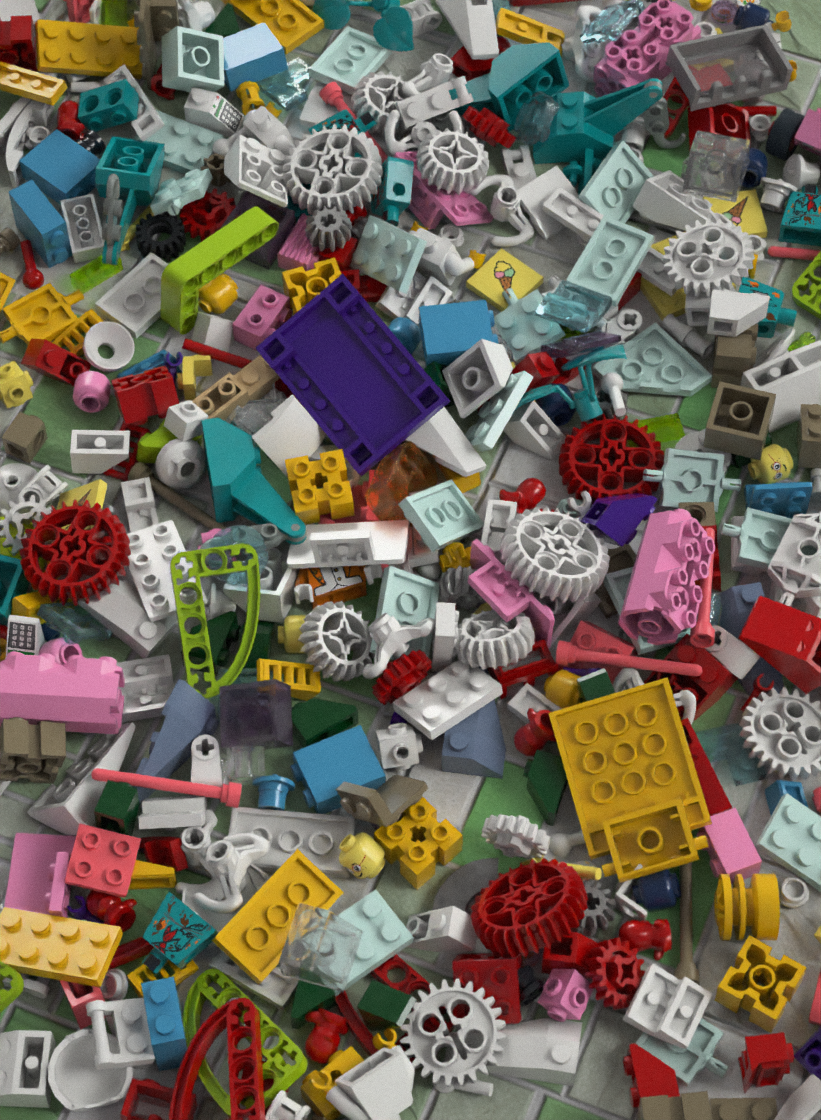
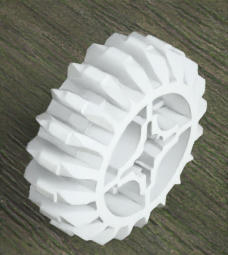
M380 70L377 74L371 72L369 75L363 76L355 86L351 97L352 112L358 118L366 111H369L377 122L371 128L372 134L378 131L382 137L385 135L386 121L391 111L397 110L395 102L408 98L402 89L405 82L401 80V75L394 77L391 71L387 75ZM399 117L394 135L403 136L406 132H410L414 125L404 128Z
M448 128L443 132L436 129L433 134L428 133L427 137L420 143L416 155L417 170L421 172V178L428 179V186L436 185L437 191L442 188L447 190L448 194L451 191H455L460 195L462 191L469 193L472 189H477L485 180L489 168L488 152L484 151V144H477V137L470 138L468 137V132L461 134L458 132V129L454 132H450Z
M330 601L321 606L318 605L305 616V619H303L304 623L299 628L303 634L300 635L298 641L304 644L300 652L307 653L308 655L305 663L312 662L315 665L313 672L321 670L323 679L331 676L334 682L341 679L344 682L363 674L365 665L372 663L371 660L375 657V654L370 652L372 642L369 635L371 631L368 629L370 620H363L361 618L362 611L355 613L353 604L344 606L343 601L336 603ZM324 622H329V628L326 629V632H323ZM351 650L353 651V657L351 661H347V655L350 654Z
M493 608L491 611L486 612L482 610L479 614H471L470 618L463 619L462 624L458 625L459 630L455 652L458 655V659L462 660L464 665L469 664L472 668L480 666L482 670H485L488 667H493L494 669L498 666L507 667V664L518 663V659L526 658L527 653L533 651L532 646L535 644L533 625L530 622V618L526 617L524 612H521L506 623Z

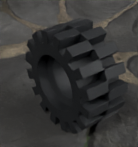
M167 211L163 215L158 214L155 216L148 213L146 214L147 220L142 217L139 220L140 225H136L135 231L137 247L141 255L145 258L152 252L161 259L166 258V262L171 261V256L175 259L178 258L179 252L183 253L184 246H186L184 225L181 219L177 220V215H171L170 217ZM157 233H167L171 235L168 239L164 241H154L150 239L153 235Z

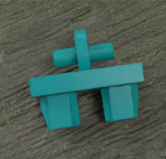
M585 148L584 160L580 161L579 165L577 161H571L570 165L562 169L563 174L573 187L578 183V195H580L603 160L593 157V149Z

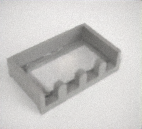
M766 24L672 44L669 47L666 66L670 67L689 100L691 111L787 90L793 70Z

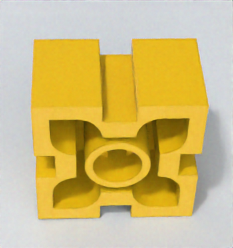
M335 257L314 263V269L305 271L302 266L282 272L283 291L285 296L290 297V309L293 308V315L341 275Z
M343 449L319 453L320 460L309 462L308 455L285 459L294 513L305 525L320 522L319 515L329 513L332 520L355 516Z
M423 796L417 803L410 805L401 813V820L387 827L381 826L374 832V840L385 849L384 858L391 865L398 860L400 862V874L416 890L435 875V864L438 861L445 866L462 851L463 835L446 818L439 823L437 821V810Z
M749 935L737 954L734 967L730 966L720 982L714 1001L735 1013H738L740 1008L750 1012L748 1019L750 1022L772 1033L785 1010L787 1001H791L801 984L807 967L786 955H783L779 961L770 955L772 947ZM758 982H761V983H763L765 986H759V985H757V983H758Z

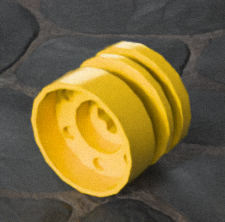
M719 874L717 889L714 894V916L721 941H730L732 926H734L735 937L738 941H743L746 926L751 927L752 936L758 940H777L780 922L778 882L775 874H752L750 888H745L742 874H735L733 888L731 887L729 874Z

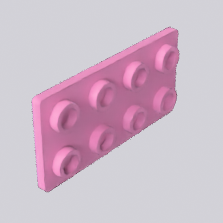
M418 151L395 153V158L414 161L411 202L408 208L425 227L436 229L444 214L456 226L492 222L494 217L487 210V207L479 202L475 196L471 195L470 192L462 191L458 195L455 191H451L448 194L447 190L442 188L437 191L436 185L428 186V179H422L421 172L417 170L416 155Z
M478 539L472 541L470 564L472 569L478 570L468 576V584L506 623L521 612H524L525 616L530 618V622L533 625L536 641L545 639L548 648H551L555 620L552 610L547 605H542L534 597L533 592L529 593L528 586L523 585L520 587L517 579H511L512 571L505 570V565L495 557L494 552L489 546L483 545Z
M16 833L4 907L67 918V906H69L72 885L66 884L64 880L76 836Z

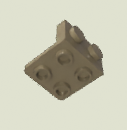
M394 775L377 790L348 782H343L335 790L341 797V806L353 818L387 827L394 824L400 818V814L410 805L417 803L422 798V794L428 789V786L421 780Z

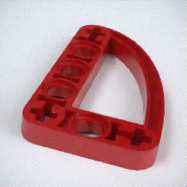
M397 954L370 972L380 983L408 995H411L416 989H423L428 995L431 993L430 983ZM394 968L401 969L405 973V978L398 983L391 982L387 978L388 972ZM344 990L336 996L337 1009L342 1017L347 1018L346 1024L357 1042L369 1056H372L379 1051L373 1045L374 1036L356 1013ZM444 1006L440 1007V1013L445 1014L447 1012ZM455 1007L453 1009V1016L458 1018V1012ZM434 1017L428 1018L423 1024V1030L430 1033L438 1030L440 1027V1023L437 1022L438 1019ZM449 1017L450 1022L445 1021L449 1033H451L455 1027ZM405 1033L395 1043L396 1046L400 1045L404 1052L406 1051V1048L403 1047L405 1045H402L400 1040L404 1037L409 1036L408 1033ZM414 1057L409 1058L411 1063L415 1060Z
M238 998L222 1005L205 1020L196 1032L186 1050L176 1077L170 1104L169 1120H188L191 1096L201 1064L209 1048L225 1028H227L231 1109V1119L228 1120H265L260 1014L250 999ZM244 1010L248 1011L244 1013V1023L246 1026H243L238 1018L242 1016V1011ZM245 1037L252 1038V1043L247 1049H237V1044L241 1039ZM252 1066L254 1068L249 1078L243 1080L238 1078L239 1072L244 1067ZM254 1096L255 1102L250 1108L240 1109V1103L245 1097Z

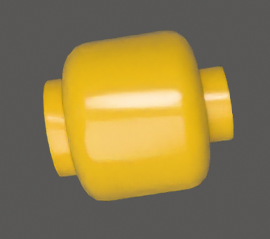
M222 273L199 289L198 305L208 314L211 312L219 315L223 314L238 298L237 284L231 277Z
M559 670L553 676L551 675L546 679L544 684L545 697L561 709L580 704L577 678L581 676L567 670Z

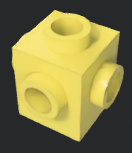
M15 361L0 367V400L7 409L20 406L26 400L33 398L30 387L33 386V381L27 370L22 371Z

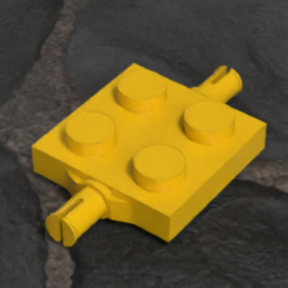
M48 283L2 308L4 316L11 323V327L0 332V341L4 344L6 341L18 336L28 346L31 338L46 339L50 342L55 340L78 319L71 310V306L84 300L83 293L80 289H77L73 293L64 296L57 292L51 283Z

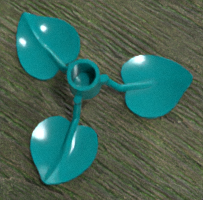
M315 0L312 11L324 20V28L329 30H339L348 23L350 19V9L348 6L373 7L376 11L381 12L382 17L373 26V34L379 45L386 49L400 52L414 49L412 18L406 9L398 7L400 6V0H372L371 2Z
M620 344L596 349L588 354L577 356L562 366L563 371L578 367L583 389L573 393L575 399L572 400L559 385L552 386L549 384L525 392L514 412L526 403L556 392L568 403L570 409L576 408L581 422L601 415L603 412L595 394L591 365L602 360L627 359L624 346ZM584 366H585V368H586L587 380H586L585 372H584V369H583Z

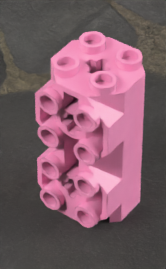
M658 0L656 3H651L638 15V26L634 30H626L623 34H618L605 46L604 58L594 66L593 80L596 84L594 90L597 95L602 97L639 84L650 78L662 81L671 72L670 67L666 66L670 45L701 38L702 30L698 25L696 27L693 26L692 20L694 17L691 12L670 0Z
M679 508L674 511L651 513L648 516L618 625L630 638L638 640V636L641 635L648 638V643L655 646L676 642L678 634L682 630L696 626L699 603L703 599V594L700 586L695 585V580L708 577L712 559L711 554L715 551V544L712 537L707 536V532L699 524L698 520L691 517L689 511Z
M13 651L7 653L6 659L0 662V726L3 719L20 717L27 720L28 724L37 725L39 721L65 723L66 732L119 733V729L122 726L124 696H122V690L118 689V687L125 688L123 668L116 666V659L107 656L93 659L80 655H71L68 657L67 663L60 665L55 662L56 657L48 653L24 655Z

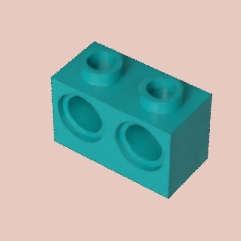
M126 79L82 92L79 99L78 119L88 130L94 132L137 120L139 94Z

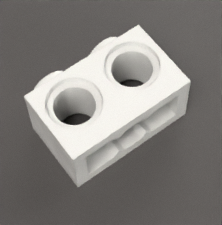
M488 499L481 543L489 546L494 552L495 557L505 565L506 563L501 561L502 554L499 552L501 539L511 519L516 517L517 502Z

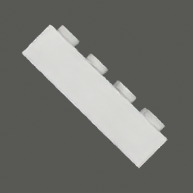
M89 194L60 200L74 263L102 258L105 240L102 239V227L94 195Z
M436 602V628L433 631L432 671L440 672L455 662V648H457L459 611L455 610V603Z

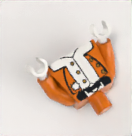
M381 564L300 568L294 586L296 604H300L301 600L308 599L311 602L312 609L326 602H346L366 596L365 578L369 585L374 583V578H382L383 570Z

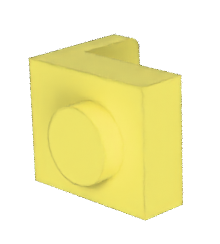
M197 354L183 357V372L177 373L178 390H184L185 400H194L196 398V377L213 375L211 356Z

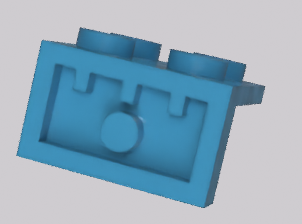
M812 482L745 485L746 509L749 507L791 519L796 514H807L813 489Z

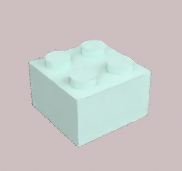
M176 26L161 37L162 87L190 92L192 87L216 92L224 87L223 36Z

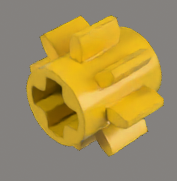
M460 542L444 547L442 550L443 555H439V565L443 573L447 572L448 568L457 569L458 566L463 568L471 566V546L464 549L463 544Z

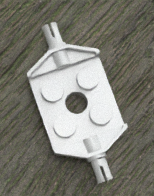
M821 511L820 513L796 514L793 516L768 567V576L783 591L779 603L791 606L796 597L821 596ZM810 545L815 547L817 552L814 555L807 556L801 552V548Z
M250 863L239 886L243 903L233 914L210 912L201 908L193 899L196 893L202 892L212 900H225L226 896L218 878L187 891L186 887L183 888L182 902L220 932L271 876L269 877L268 874ZM212 942L207 947L211 948L216 946V944Z

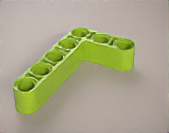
M255 206L167 265L161 276V318L180 334L185 335L194 328L198 315L199 289L270 241L277 233L279 223L258 206Z

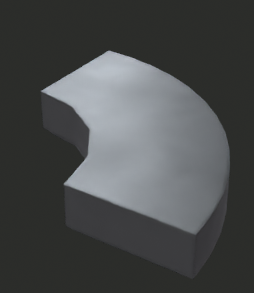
M499 858L476 860L454 871L439 888L432 910L455 906L466 912V908L476 896L481 895V888H488L489 880L495 881L498 879Z

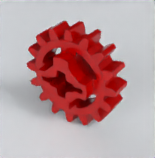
M469 106L462 116L472 124L469 130L493 147L500 143L509 149L517 139L508 132L507 129L510 125L485 107L480 112Z
M214 188L212 193L206 191L203 198L184 205L180 209L181 214H179L185 233L190 232L192 239L200 236L201 242L239 216L235 199L233 197L228 199L226 191L219 195L217 188Z
M419 649L416 652L414 650L411 651L408 656L402 654L398 659L388 662L383 674L376 679L377 684L372 687L373 695L383 705H386L388 702L392 704L396 699H399L421 684V681L428 675L427 671L432 668L430 665L432 661Z
M613 938L598 942V947L591 948L590 950L594 958L586 960V963L591 966V971L586 972V976L592 977L593 981L590 983L589 989L597 990L595 999H604L603 1004L605 1008L613 1007V1010L627 1008L646 972L641 970L640 967L644 960L636 958L638 949H629L628 940L620 941V938Z

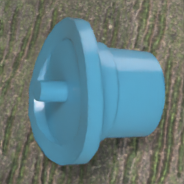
M277 774L253 779L252 786L258 787L259 792L258 808L284 811L286 795H288V791H295V783Z

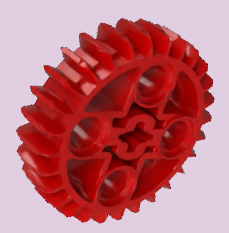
M603 413L599 421L595 418L590 419L589 425L585 421L581 422L580 429L573 427L571 435H566L565 443L560 448L558 464L559 476H562V485L567 486L568 495L575 493V498L579 500L583 499L580 492L587 491L592 499L591 504H594L597 498L634 493L652 495V492H657L660 482L643 481V476L654 477V475L643 474L644 469L661 471L664 465V451L661 450V441H655V432L647 434V425L639 428L638 419L633 423H629L627 415H625L623 420H618L615 413L612 419H606ZM615 437L618 440H610L609 438ZM600 438V445L586 444ZM626 440L634 443L638 448L626 447ZM578 460H586L588 462L580 463ZM636 464H643L645 467H637ZM584 479L597 480V487L588 484ZM624 482L637 483L631 488L623 489ZM605 487H613L615 490H606Z
M74 499L73 505L69 507L62 501V508L58 510L51 505V513L48 515L41 511L42 520L40 522L32 519L34 529H25L27 538L21 539L23 548L19 550L22 559L20 564L26 579L34 590L39 591L42 597L48 595L52 603L59 597L61 604L64 606L68 599H72L74 606H77L78 599L82 598L86 604H89L90 596L94 595L98 600L101 599L100 592L102 590L110 594L109 585L111 583L119 586L117 575L126 576L124 567L130 566L128 558L131 555L130 540L123 523H120L117 515L111 514L108 507L102 510L101 505L97 502L91 508L87 499L83 506H79L77 500ZM70 525L68 530L61 529V527ZM87 526H94L90 530H84ZM106 532L112 540V548L101 544ZM49 540H54L53 543L49 545H44L45 542ZM38 557L50 561L44 573L40 568ZM101 560H107L102 565H96ZM83 574L90 576V578L80 581ZM61 575H67L62 580H56Z
M545 858L539 863L532 859L530 864L527 865L520 862L518 868L511 869L509 867V872L505 874L498 873V879L495 881L489 880L488 888H481V895L475 897L476 904H473L471 907L472 914L470 917L478 939L493 954L499 953L502 957L510 954L512 958H516L519 953L527 957L531 951L538 954L539 949L544 947L550 949V944L555 941L561 943L562 936H570V929L579 927L578 920L585 917L584 911L588 908L587 892L581 877L566 862L559 863L556 859L548 862Z

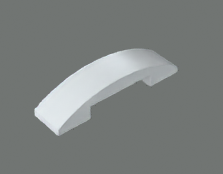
M124 64L106 77L104 82L108 85L126 79L139 94L137 120L131 121V124L144 142L165 125L138 82Z
M33 100L21 112L11 129L6 146V164L12 188L18 187L22 179L19 160L24 157L25 141L29 139V131L36 126L47 127L55 110L52 105Z
M150 477L121 482L130 532L159 524Z

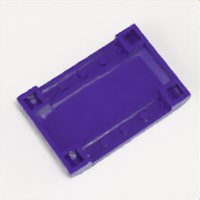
M341 274L256 347L260 355L278 374L337 448L343 449L344 457L361 477L450 402L344 274Z

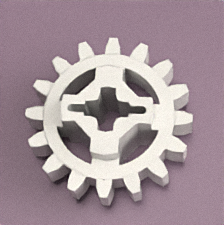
M21 495L19 496L18 504L11 500L8 502L9 511L1 509L0 513L5 519L0 520V527L4 528V530L0 531V538H6L2 544L4 548L13 547L11 552L13 556L18 554L19 550L23 548L21 539L27 538L26 533L24 534L23 524L29 525L32 519L40 522L42 520L41 511L46 515L51 513V508H46V499L43 498L40 503H37L35 495H31L30 500L25 502L24 497ZM24 509H32L29 513H18ZM9 524L17 528L18 533L15 540L9 532ZM49 540L44 545L51 544L54 540Z
M499 814L498 817L490 815L489 818L485 819L481 835L483 838H486L487 843L493 844L495 849H500L503 855L511 858L514 856L531 859L533 856L541 858L542 855H546L550 843V836L546 835L545 830L538 829L537 824H531L528 818L520 815L518 817Z

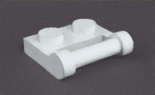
M144 998L108 1002L96 1000L86 1004L87 1016L91 1017L97 1052V1055L94 1057L96 1069L106 1070L154 1063L155 1056L150 1039ZM112 1015L118 1054L110 1053L104 1016Z

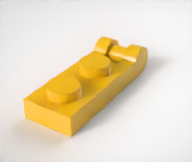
M501 7L497 13L495 24L498 35L522 44L549 42L559 50L562 57L561 45L564 43L565 33L562 30Z

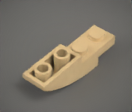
M259 355L236 374L232 375L230 372L192 400V402L208 415V419L220 418L225 420L268 394L273 389L272 384L280 379V377L265 359Z

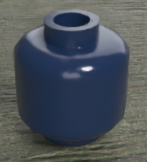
M748 2L744 6H739L732 24L735 25V30L737 31L764 25L768 22L773 23V21L769 20L770 11L767 8Z
M755 148L740 150L733 160L732 177L734 181L745 188H754L761 185V178L767 176L768 159L766 155Z
M550 383L552 386L559 385L573 400V396L566 385ZM556 392L535 400L537 405L556 426L568 423L576 412V408L570 409L568 403Z
M668 869L639 877L637 879L638 884L632 886L636 903H642L648 912L672 908L676 905L677 898H681L676 873H670Z

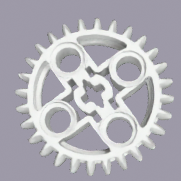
M334 124L332 129L327 130L323 125L320 132H316L313 128L311 136L303 133L304 140L302 142L295 140L296 148H289V155L284 157L285 164L282 166V170L285 172L283 180L284 183L286 182V189L294 204L298 203L301 210L307 208L310 215L314 209L322 211L324 205L330 210L336 206L338 212L349 210L353 214V207L358 206L363 209L362 201L371 202L370 194H377V186H381L383 164L379 150L374 145L372 138H367L365 132L358 134L356 127L348 131L346 125L342 129H337V126ZM355 152L362 155L364 159L354 157ZM301 183L311 184V189H306Z
M535 507L532 512L525 509L522 514H517L514 519H511L502 536L499 550L502 554L501 561L506 563L505 570L512 571L511 579L518 578L520 580V587L526 585L529 587V593L534 590L540 593V598L546 595L550 596L551 602L555 598H559L562 603H565L568 598L572 602H576L578 598L585 600L588 595H593L596 589H599L608 572L610 556L608 555V547L603 546L604 539L597 538L598 531H591L589 523H581L580 517L576 519L570 517L569 512L561 514L558 508L554 512H550L548 507H545L542 512L538 507Z

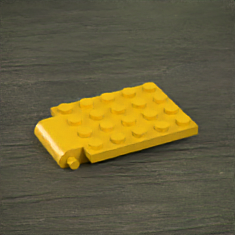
M668 677L548 713L589 857L592 860L610 854L612 856L613 862L602 865L605 877L617 874L619 882L622 883L700 860L697 850L708 848L709 845L706 835L693 838L691 830L712 825ZM639 864L643 866L641 869L635 870Z

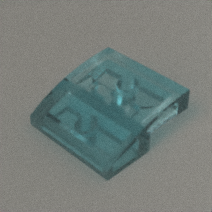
M562 280L553 294L547 293L536 309L535 316L582 333H587L598 324L610 309L612 297Z

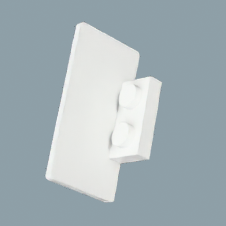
M169 520L127 534L131 549V555L128 556L130 561L128 569L150 622L176 614L170 562L176 554L186 550L174 522ZM181 558L180 563L175 565L176 570L180 569L183 575V580H177V585L185 582L195 583L194 577L188 579L187 570L192 567V564L186 563L185 558ZM184 588L180 591L179 597L184 604L190 605L196 601L197 594L192 588ZM202 589L203 602L205 605L207 603V600Z
M408 520L306 525V540L298 545L290 544L287 567L289 569L404 563L410 522Z

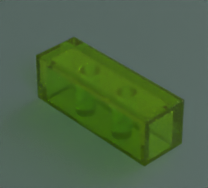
M101 255L69 274L71 285L76 290L80 289L84 294L122 271V260L118 257L117 265L102 263Z

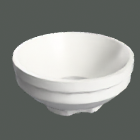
M110 321L97 323L85 335L83 342L84 355L92 366L101 371L114 372L122 369L130 362L134 354L135 345L130 332L118 323ZM101 345L109 346L113 350V357L109 359L102 358L98 353V347Z
M179 438L171 440L160 450L156 459V472L159 479L165 485L178 490L193 487L202 479L207 469L206 453L192 439L183 442ZM187 462H193V472L188 476H182V466Z

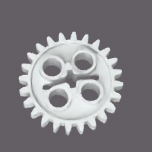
M707 218L705 225H701L697 220L695 222L696 227L691 228L686 224V232L683 233L677 230V239H668L670 246L664 247L665 255L662 256L665 275H668L670 283H675L677 290L683 287L686 295L694 290L695 297H698L702 291L706 292L707 297H710L712 289L722 290L724 287L732 291L731 284L741 285V277H748V269H753L752 260L755 259L752 240H749L747 232L742 233L740 225L733 228L732 221L722 225L721 219H718L715 224H711L710 218Z
M783 687L779 694L772 688L768 694L762 691L757 699L753 698L744 710L743 718L739 723L743 727L739 737L746 738L742 747L752 749L748 756L749 759L756 757L760 759L757 764L758 768L765 764L769 766V775L776 770L779 771V778L781 780L787 773L792 781H795L799 774L805 781L810 774L816 777L821 771V711L818 709L820 701L810 703V694H806L801 698L799 697L798 689H795L792 695H789L786 687Z
M457 978L453 987H449L447 981L442 979V989L439 990L431 983L429 984L431 991L429 995H426L421 990L418 991L421 1001L420 1003L415 1002L412 1007L414 1009L413 1013L408 1014L406 1019L410 1021L409 1024L400 1027L402 1032L409 1035L400 1040L402 1045L411 1046L405 1051V1054L408 1058L416 1056L412 1062L414 1069L423 1066L421 1076L424 1079L433 1073V1083L436 1085L442 1077L445 1078L447 1087H451L453 1079H458L461 1087H464L465 1077L467 1076L476 1083V1072L481 1071L487 1076L489 1073L485 1065L490 1063L497 1066L498 1064L493 1054L504 1053V1049L497 1044V1041L507 1040L506 1034L498 1032L499 1029L506 1026V1022L495 1019L501 1015L502 1010L501 1008L491 1009L495 1002L494 997L491 996L484 1000L485 989L481 987L474 993L471 981L468 982L465 989L461 988L460 980ZM461 1003L467 1004L470 1007V1012L465 1018L460 1019L453 1016V1009L456 1005ZM442 1006L446 1008L455 1029L459 1030L458 1036L466 1051V1059L461 1058L452 1037L447 1036L449 1030L439 1010ZM434 1017L440 1020L438 1030L432 1033L424 1031V1022L428 1018ZM473 1033H479L484 1037L482 1045L475 1049L466 1045L468 1036ZM443 1047H450L454 1050L453 1058L446 1063L438 1061V1051Z

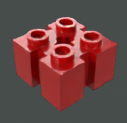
M32 15L11 16L10 21H2L0 19V61L38 72L36 37H34Z
M166 365L146 370L138 375L133 376L131 374L111 380L118 409L126 425L139 426L148 422L149 416L157 414L160 419L166 418L168 407L179 404L174 380Z

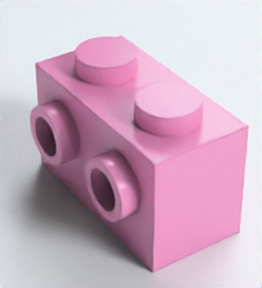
M260 285L232 324L234 341L256 350V347L291 318L290 297Z
M736 808L711 816L712 825L699 828L696 836L706 835L709 847L702 850H707L711 858L709 861L710 867L716 878L719 877V874H729L731 884H733L735 874H742L743 880L752 877V874H759L762 860Z

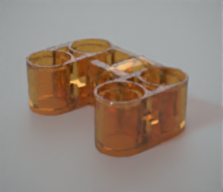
M408 441L398 445L380 461L375 469L374 477L365 495L367 505L380 521L407 520L398 504L404 498L411 496L409 493L435 486L438 481L436 469L413 442Z

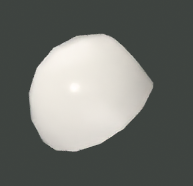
M93 1029L79 1030L66 1036L54 1049L48 1064V1082L56 1099L73 1112L96 1109L122 1100L127 1095L133 1078V1066L106 1070L96 1069L94 1057L97 1055ZM107 1033L110 1053L118 1054L116 1037Z

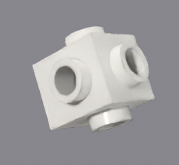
M396 723L390 725L388 729L375 731L379 760L383 769L394 768L396 770H404L412 767V764L419 763L418 753L423 752L422 739L420 734L415 735L412 725Z

